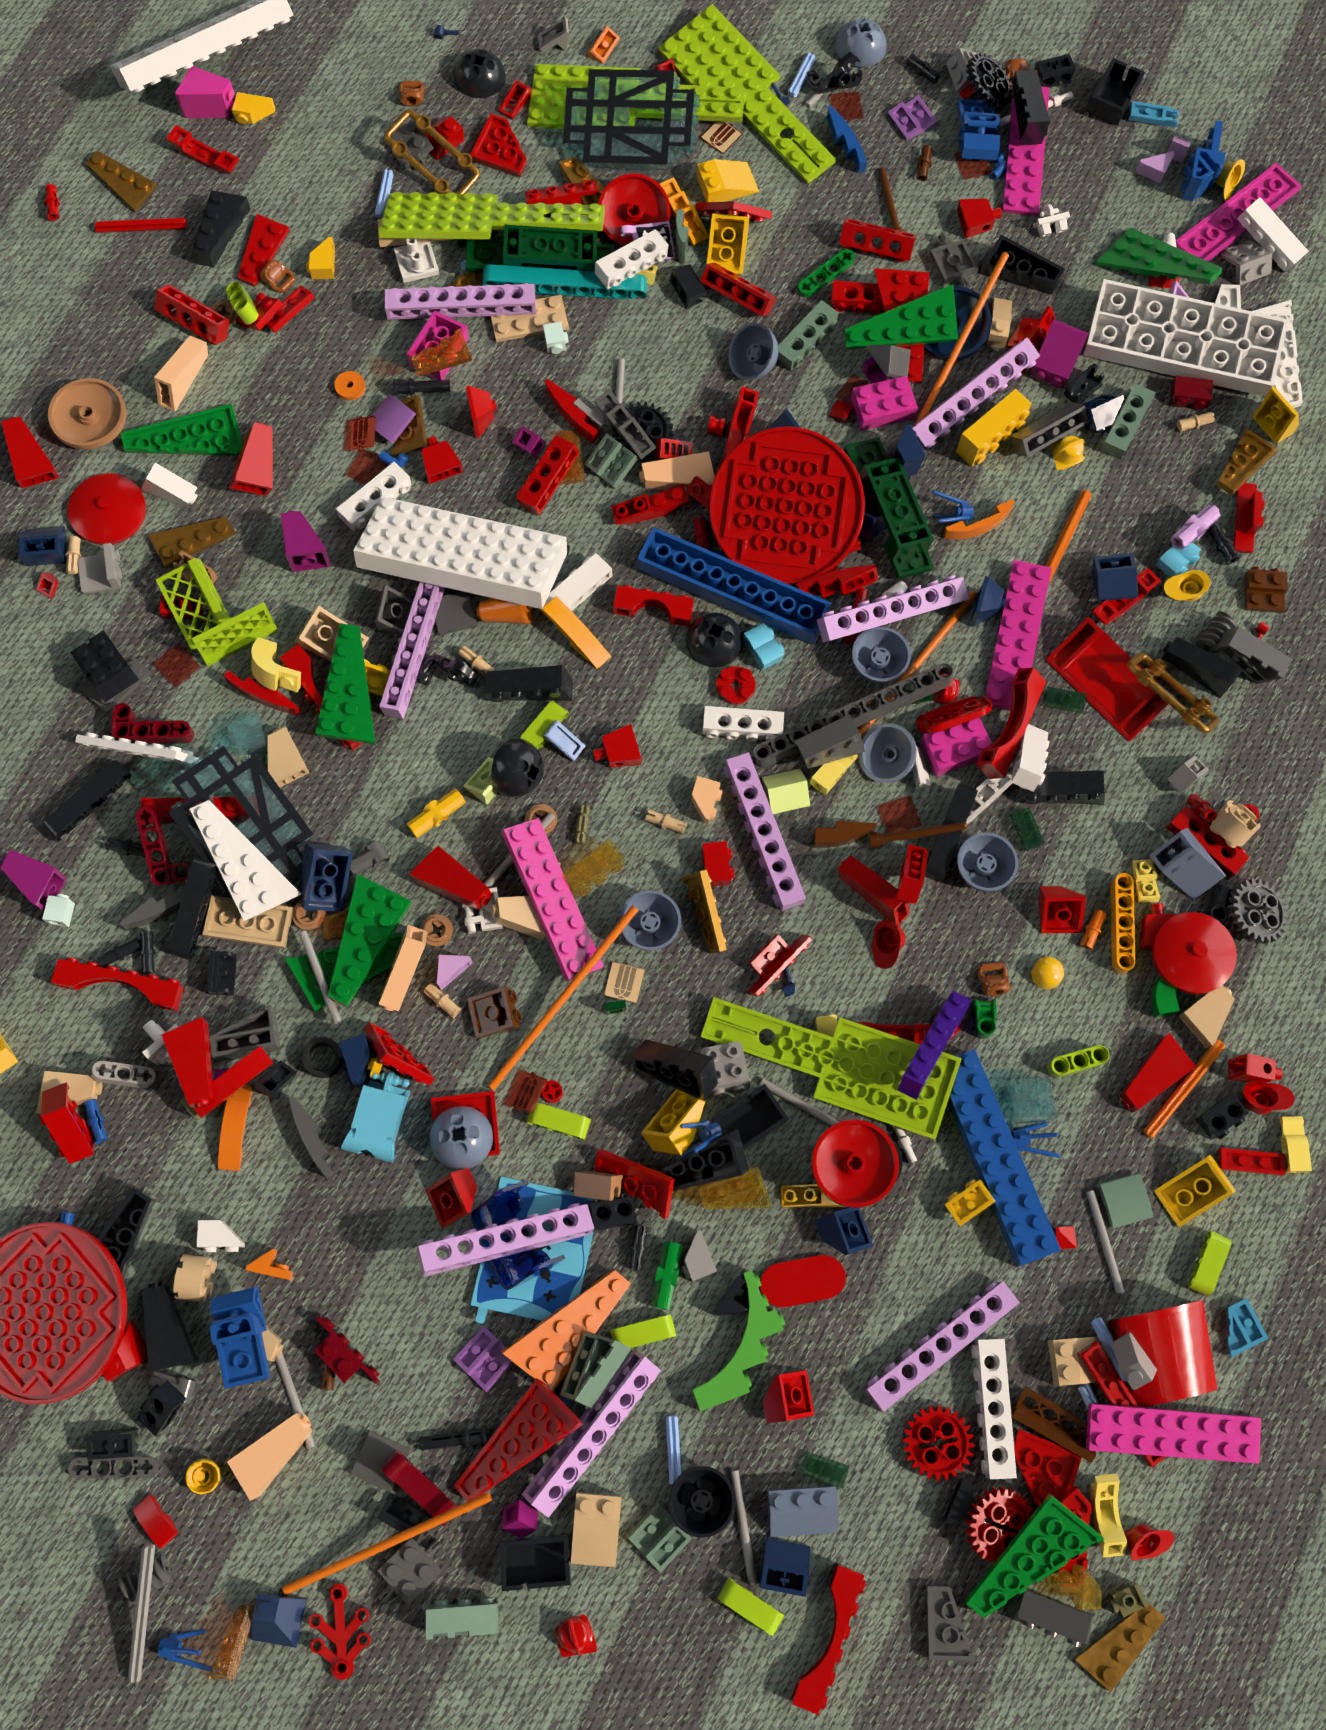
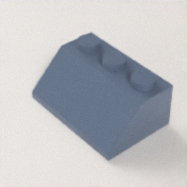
M836 1486L767 1490L770 1537L838 1533Z

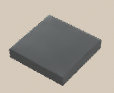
M461 591L442 596L435 618L439 636L477 627L468 592Z
M369 1431L350 1474L391 1493L395 1483L380 1470V1466L395 1449L407 1458L410 1448L373 1431Z

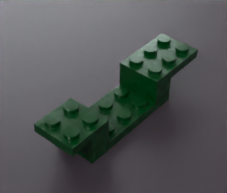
M504 224V237L467 239L466 272L483 273V268L486 265L522 267V263L577 266V270L595 271L596 261L613 253L614 245L597 244V230Z
M880 437L845 445L843 450L856 467L863 485L864 497L874 496L890 534L884 548L897 580L933 571L934 565L929 556L928 549L934 538L900 458L888 459Z

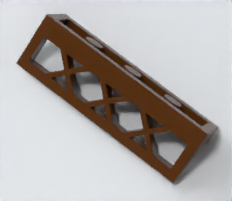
M1025 1386L1012 1408V1417L1092 1463L1096 1457V1451L1086 1449V1440L1082 1435L1083 1432H1087V1421ZM1028 1395L1036 1400L1037 1406L1028 1407L1022 1402ZM1051 1408L1056 1412L1057 1417L1047 1418L1042 1410ZM1072 1420L1076 1423L1077 1428L1068 1430L1063 1426L1062 1421Z

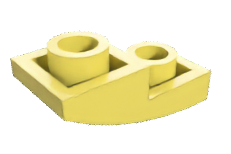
M1153 860L1132 861L1138 903L1159 902L1160 894L1156 884L1157 873Z

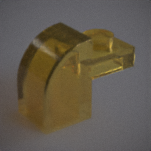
M1073 1564L1072 1573L1059 1571L1050 1575V1583L1056 1592L1071 1593V1600L1078 1610H1101V1589L1085 1567Z

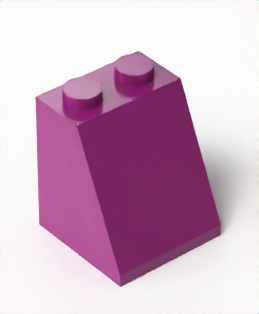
M1054 319L1040 349V357L1036 359V364L1033 366L1030 375L1034 376L1037 380H1045L1054 387L1065 388L1089 333Z
M291 510L281 513L285 552L292 572L331 567L325 546L301 511Z
M10 850L2 859L1 869L27 899L44 913L48 895L56 896V894H59L67 878L55 867Z

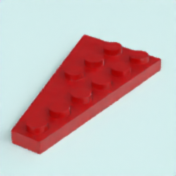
M873 269L884 312L928 295L929 272ZM924 344L897 346L911 350L908 381L910 383H921Z
M536 1379L458 1479L454 1487L467 1502L479 1497L579 1428L583 1423L541 1379Z

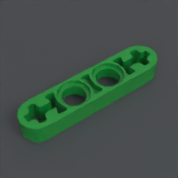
M849 249L840 251L800 281L797 290L798 294L803 298H809L854 264V252ZM843 257H846V258H847V257H850L849 260H848V259H845V260L843 261ZM835 266L838 270L831 272L828 267ZM822 276L824 281L817 282L815 277Z

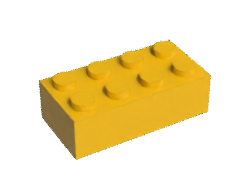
M1017 389L1013 390L962 433L956 453L971 467L976 463H982L987 453L995 452L1000 442L1008 441L1011 438L1010 436L1013 435V431H1019L1026 424L1025 419L1030 414L1029 409L1032 403Z

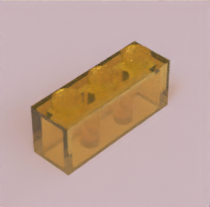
M609 839L561 875L576 898L580 895L584 897L596 883L598 885L604 883L608 879L607 875L611 872H619L624 867L625 857Z

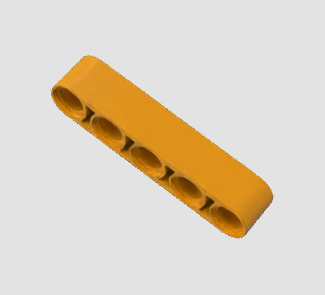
M1120 873L1113 879L1110 886L1112 968L1118 974H1125L1135 965L1134 882L1129 874ZM1118 881H1122L1125 884V888L1120 887ZM1118 900L1123 901L1126 904V908L1121 907ZM1119 920H1123L1126 923V927L1120 926ZM1119 940H1124L1127 947H1122L1119 944ZM1120 959L1124 960L1127 963L1126 968L1121 966L1119 962Z

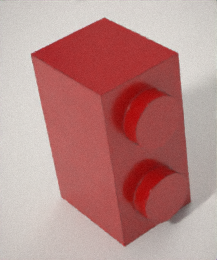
M727 841L702 843L704 870H707L711 878V887L730 885L731 879L735 877L734 867H730L729 859H732L731 847H727Z

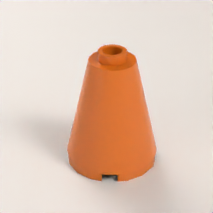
M488 598L479 602V606L476 607L477 616L483 622L530 624L532 622L531 606Z

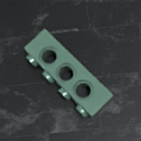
M821 300L778 345L777 361L790 371L794 367L798 368L802 364L804 356L806 354L810 355L814 351L815 345L818 342L822 343L827 336L826 333L836 328L839 312Z
M1136 383L1132 390H1127L1124 395L1125 404L1121 405L1117 414L1118 417L1114 423L1108 426L1111 429L1110 433L1105 432L1100 442L1103 444L1101 451L1120 460L1122 459L1156 392Z

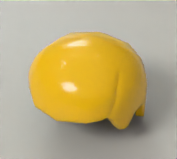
M1050 956L1040 958L1031 970L1033 982L1039 988L1045 990L1057 987L1064 977L1063 965L1057 959Z
M207 1458L194 1461L189 1466L185 1475L187 1487L193 1493L200 1495L212 1492L217 1487L221 1477L218 1465ZM206 1470L209 1473V1479L207 1482H205Z

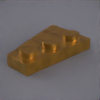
M417 394L401 401L414 411L416 415L395 441V447L391 451L393 457H398L400 453L406 454L428 445L421 400Z

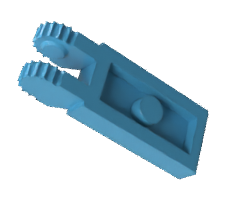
M1131 101L1128 120L1175 128L1178 126V119L1176 118L1179 117V110L1162 105Z

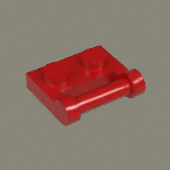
M259 292L256 300L253 302L258 312L256 321L247 325L239 316L236 318V321L246 328L260 331L283 304L279 299L265 296Z

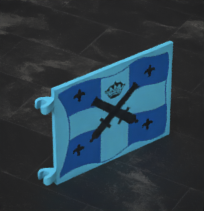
M501 1176L489 1225H504L508 1220L516 1218L519 1221L527 1219V1216L539 1213V1216L544 1215L549 1210L560 1208V1210L568 1209V1206L575 1203H580V1205L587 1204L589 1206L593 1203V1198L574 1196L572 1191ZM563 1219V1223L566 1226H573L570 1219ZM542 1224L545 1231H552V1227L549 1224ZM528 1229L521 1230L524 1236H532ZM593 1232L591 1235L481 1262L471 1301V1306L479 1307L476 1322L479 1324L485 1323L488 1309L543 1321L560 1307L571 1302L581 1292ZM507 1234L500 1235L502 1241H511ZM487 1240L485 1241V1246H484V1248H487V1247L490 1246V1244H489V1242H488Z

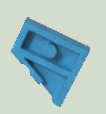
M1247 1298L1225 1308L1229 1357H1233L1269 1339Z

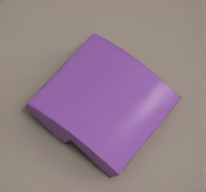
M919 95L908 103L904 104V102H901L888 111L889 116L906 140L938 125V121Z
M389 393L370 419L375 418V431L394 444L416 413Z
M484 1326L453 1359L486 1392L513 1365V1362L501 1353L506 1347Z

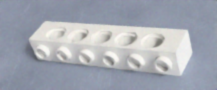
M1005 1339L975 1340V1345H972L971 1351L972 1357L976 1358L977 1367L973 1369L974 1380L978 1381L979 1390L975 1391L976 1403L980 1404L981 1412L977 1414L978 1427H982L983 1436L979 1437L980 1450L984 1451V1460H981L982 1474H986L987 1479L1017 1478ZM987 1356H990L994 1361L991 1369H988L984 1364ZM989 1379L994 1380L996 1384L995 1390L992 1392L986 1387ZM991 1402H995L998 1407L994 1415L988 1411V1406ZM993 1425H997L1000 1430L996 1438H993L990 1434V1429ZM996 1448L1000 1449L1002 1453L999 1461H995L992 1457V1452Z

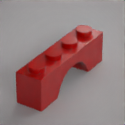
M617 585L613 614L633 617L639 609L654 606L666 612L671 624L690 627L694 598H690L687 595H671L669 592H653L647 588L635 589L629 585Z

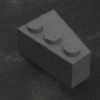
M1241 627L1226 630L1216 647L1228 660L1243 669L1242 672L1257 684L1283 678L1293 660Z
M850 714L795 741L808 769L865 752L860 732Z
M268 1005L254 1015L251 1014L241 1022L232 1024L211 1035L212 1058L219 1062L246 1057L259 1046L266 1053L279 1051L280 1042L275 1009Z
M1028 1590L1024 1592L1017 1617L1023 1620L1022 1625L1035 1629L1037 1625L1045 1629V1634L1058 1638V1634L1067 1637L1068 1643L1080 1647L1081 1643L1088 1644L1095 1616L1092 1614H1087Z

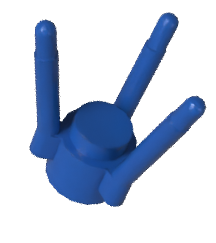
M935 490L932 491L934 495L960 504L955 507L954 514L934 515L933 518L939 519V523L961 520L969 521L973 518L974 509L972 505H968V500H960Z
M708 1120L681 1124V1128L702 1127L699 1132L702 1141L686 1150L679 1158L682 1159L692 1152L697 1153L712 1141L719 1139L722 1136L720 1126L716 1122L709 1123Z
M1047 1122L1016 1128L1011 1133L1018 1151H1028L1060 1158L1061 1155L1027 1147V1145L1031 1144V1139L1058 1137L1059 1134H1030V1132H1027L1048 1126Z
M206 1629L180 1634L171 1633L169 1638L161 1639L158 1651L160 1658H167V1661H175L210 1672L213 1671L211 1666L178 1657L180 1654L200 1655L201 1650L182 1648V1642L178 1641V1639L205 1634Z

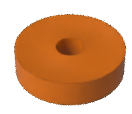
M354 371L341 373L334 383L337 395L344 400H356L365 391L363 377Z

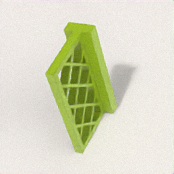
M193 558L183 566L156 579L191 651L197 649L191 639L193 631L203 633L209 629L210 622L219 625L231 619L201 559ZM188 568L192 574L190 583L180 579L182 572ZM169 578L176 580L173 591L167 590L163 581ZM179 582L189 585L186 596L176 593ZM192 586L199 588L201 592L199 600L189 597ZM175 595L185 598L182 609L175 607L173 603ZM188 600L198 602L195 614L185 611ZM201 604L209 607L208 618L198 615ZM184 613L194 616L191 627L184 625L182 621ZM197 617L207 620L204 631L194 628Z
M263 602L191 639L209 667L254 644L258 637L264 639L278 632V629Z

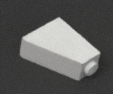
M157 463L153 465L141 489L184 508L188 504L193 505L198 496L195 494L196 486Z

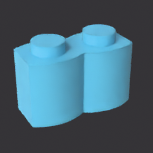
M1193 542L1183 550L1175 549L1172 546L1161 556L1156 566L1170 578L1185 573L1188 570L1187 566L1189 564L1193 566L1200 559L1199 553L1201 549Z
M764 623L743 634L745 645L762 670L781 661L785 652L780 642L777 643L773 638L774 632L771 627H767Z

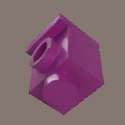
M523 426L515 433L512 441L517 447L535 458L546 444L539 435Z

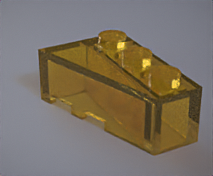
M758 1166L750 1167L749 1171L741 1176L695 1187L701 1206L704 1209L772 1208Z

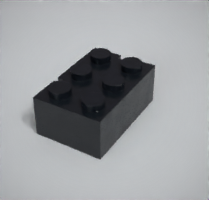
M1113 58L1093 92L1086 112L1118 126L1137 93L1145 72L1130 66L1124 81L1122 78L1128 64Z
M104 630L89 639L90 643H83L70 652L94 689L105 702L139 680Z
M766 1084L750 1093L748 1099L744 1097L714 1117L711 1123L716 1122L722 1130L721 1137L738 1129L743 1149L746 1151L786 1124L789 1118Z
M569 1534L507 1539L499 1542L502 1591L522 1590L524 1582H528L527 1589L571 1585L570 1560L566 1561V1558L570 1557Z

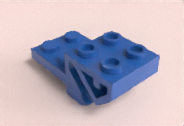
M958 99L957 110L960 120L958 143L961 158L967 160L982 159L984 161L997 160L1000 135H995L1000 127L999 114H996L995 109L993 110L991 106L987 107L986 102L982 104V100Z
M1215 121L1213 128H1209L1207 140L1203 141L1202 147H1197L1194 155L1191 154L1189 157L1188 166H1185L1182 174L1185 181L1182 182L1180 192L1183 193V200L1194 201L1204 195L1207 187L1212 189L1223 168L1226 153L1219 152L1222 121Z
M258 1286L212 1297L210 1313L215 1321L210 1324L212 1344H216L224 1389L270 1378L262 1332L267 1329Z

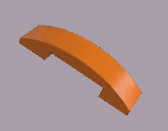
M1012 499L996 506L992 516L969 526H965L962 520L945 527L942 536L944 539L957 540L984 534L998 526L1009 515L1015 501Z
M243 1086L232 1097L227 1099L220 1135L218 1169L240 1171L243 1137L253 1086Z

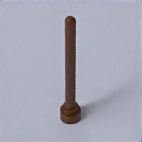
M881 167L878 172L892 227L895 230L905 232L899 225L886 170L884 167Z
M959 822L885 835L879 832H872L869 834L872 849L880 848L886 842L966 830L968 825L966 822Z

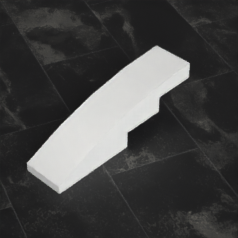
M1009 771L1005 778H987L976 788L978 793L967 818V825L1013 784L1011 783L1012 774Z

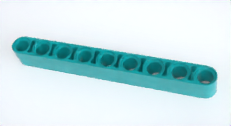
M486 265L483 268V286L528 283L535 285L536 294L613 299H635V297L645 299L647 296V278L640 274L627 278L618 286L607 289L595 275V271L506 265Z

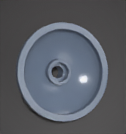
M892 723L880 724L872 728L862 739L865 752L859 754V762L862 770L869 778L880 783H893L904 778L913 768L917 748L914 738L905 728ZM894 752V757L890 758V754Z

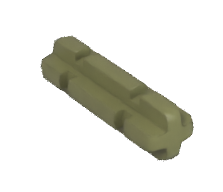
M580 805L578 811L577 834H575L574 842L580 845L585 844L587 816H589L590 807L586 805Z

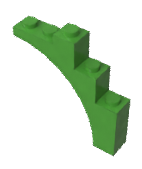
M752 1270L743 1273L747 1289L748 1314L746 1328L740 1345L732 1359L717 1375L708 1382L692 1389L700 1412L750 1393L749 1387H752L748 1374H743V1370L766 1362V1356H769L765 1343L761 1344L759 1340L783 1331L782 1326L785 1325V1321L781 1312L777 1313L776 1309L767 1312L766 1308L769 1307L768 1300L765 1294L761 1295L758 1288L761 1286L760 1279L757 1273L753 1274Z

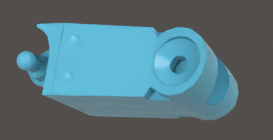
M389 1071V1073L383 1072L379 1075L372 1074V1079H379L382 1083L370 1080L368 1086L363 1085L351 1130L344 1139L341 1150L355 1154L370 1152L378 1160L393 1163L395 1140L410 1091L394 1087L397 1085L407 1087L409 1086V1080L401 1079L398 1075H394V1072Z

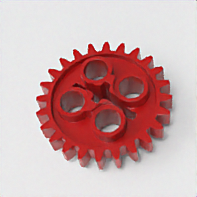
M937 1405L935 1411L932 1406H928L927 1413L924 1409H919L921 1416L912 1414L915 1421H907L906 1423L910 1426V1429H903V1432L908 1437L901 1439V1441L907 1443V1446L902 1448V1451H909L910 1453L905 1459H913L910 1467L916 1468L919 1466L918 1474L921 1475L926 1471L927 1479H930L932 1474H934L936 1481H939L940 1475L943 1476L944 1480H948V1473L953 1477H957L955 1470L958 1469L964 1472L962 1463L970 1464L966 1456L974 1455L968 1451L970 1447L975 1446V1444L969 1443L968 1440L974 1437V1435L967 1434L966 1432L970 1429V1425L963 1426L965 1418L957 1419V1411L950 1414V1407H946L943 1412L941 1405ZM947 1422L951 1426V1432L945 1436L941 1432V1426ZM923 1427H927L930 1432L926 1440H922L919 1435ZM936 1437L941 1440L952 1437L957 1438V1441L940 1444V1449L938 1446L919 1448L920 1444L935 1442ZM951 1445L956 1449V1455L953 1458H949L946 1454L947 1448ZM928 1450H932L935 1454V1458L931 1463L925 1460V1453Z
M1000 1486L999 1490L992 1487L991 1493L985 1490L984 1498L977 1496L979 1503H972L974 1511L967 1512L971 1516V1520L965 1521L970 1526L965 1533L971 1536L967 1540L973 1545L971 1549L990 1563L998 1559L1031 1517L1029 1513L1032 1511V1508L1027 1506L1028 1501L1022 1498L1023 1495L1011 1488L1006 1489ZM988 1518L999 1524H1005L1008 1527L1015 1529V1531L1012 1532L1001 1526L993 1525L990 1522L984 1521V1519Z

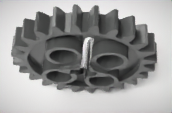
M1254 878L1243 881L1235 886V890L1230 892L1233 897L1228 898L1232 905L1227 906V908L1233 912L1229 916L1235 919L1232 921V924L1238 925L1236 931H1243L1242 937L1248 936L1249 942L1255 940L1256 944H1267L1282 937V932L1286 931L1284 926L1288 925L1289 922L1285 918L1289 917V914L1285 913L1284 910L1288 906H1283L1282 903L1285 899L1279 898L1280 891L1274 892V885L1268 887V881L1262 883L1261 879L1254 880Z

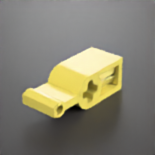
M858 755L823 764L813 775L809 784L823 795H826L858 758Z
M1303 1116L1280 1117L1282 1129L1281 1147L1282 1154H1285V1173H1306L1312 1171L1307 1136L1304 1134Z

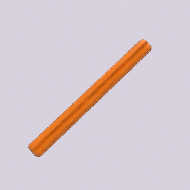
M1089 490L1081 491L1045 565L1052 568L1049 584L1092 496Z
M1216 1040L1195 1065L1196 1067L1189 1072L1143 1130L1147 1137L1153 1138L1223 1051L1225 1048L1223 1042Z

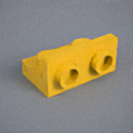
M364 659L369 693L383 697L390 671L384 665L378 664L376 666Z
M971 1180L965 1185L966 1190L960 1194L956 1191L947 1198L949 1202L944 1205L959 1226H962L996 1202L982 1180Z

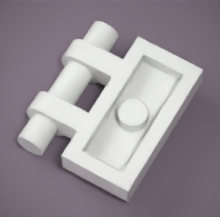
M497 887L489 888L493 896L490 902L479 910L480 916H474L473 908L462 903L466 914L464 923L469 934L476 933L475 925L481 924L482 931L503 928L502 925L496 924L495 917H492L491 906L499 898Z

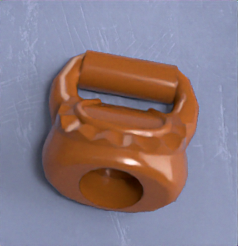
M1021 58L1006 61L1004 65L1005 75L1013 79L1015 71L1028 70V62Z
M420 80L401 82L399 85L400 102L411 107L420 105L424 98V84Z
M271 260L267 263L260 273L261 279L279 293H285L295 282L293 272L277 260ZM285 274L290 275L280 287L276 286Z
M1000 961L983 963L978 967L977 974L985 995L998 996L1010 991L1008 971L1003 963ZM1002 970V974L998 973L996 975L985 976L982 973L986 971Z

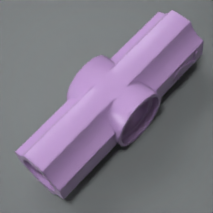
M1208 505L1197 515L1191 516L1183 527L1171 537L1172 546L1175 549L1183 550L1192 541L1202 537L1208 528L1221 516L1219 509L1215 505Z

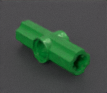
M665 1241L663 1244L661 1261L658 1264L654 1282L656 1285L651 1307L669 1310L671 1307L674 1287L676 1288L679 1274L678 1265L683 1246L681 1244Z

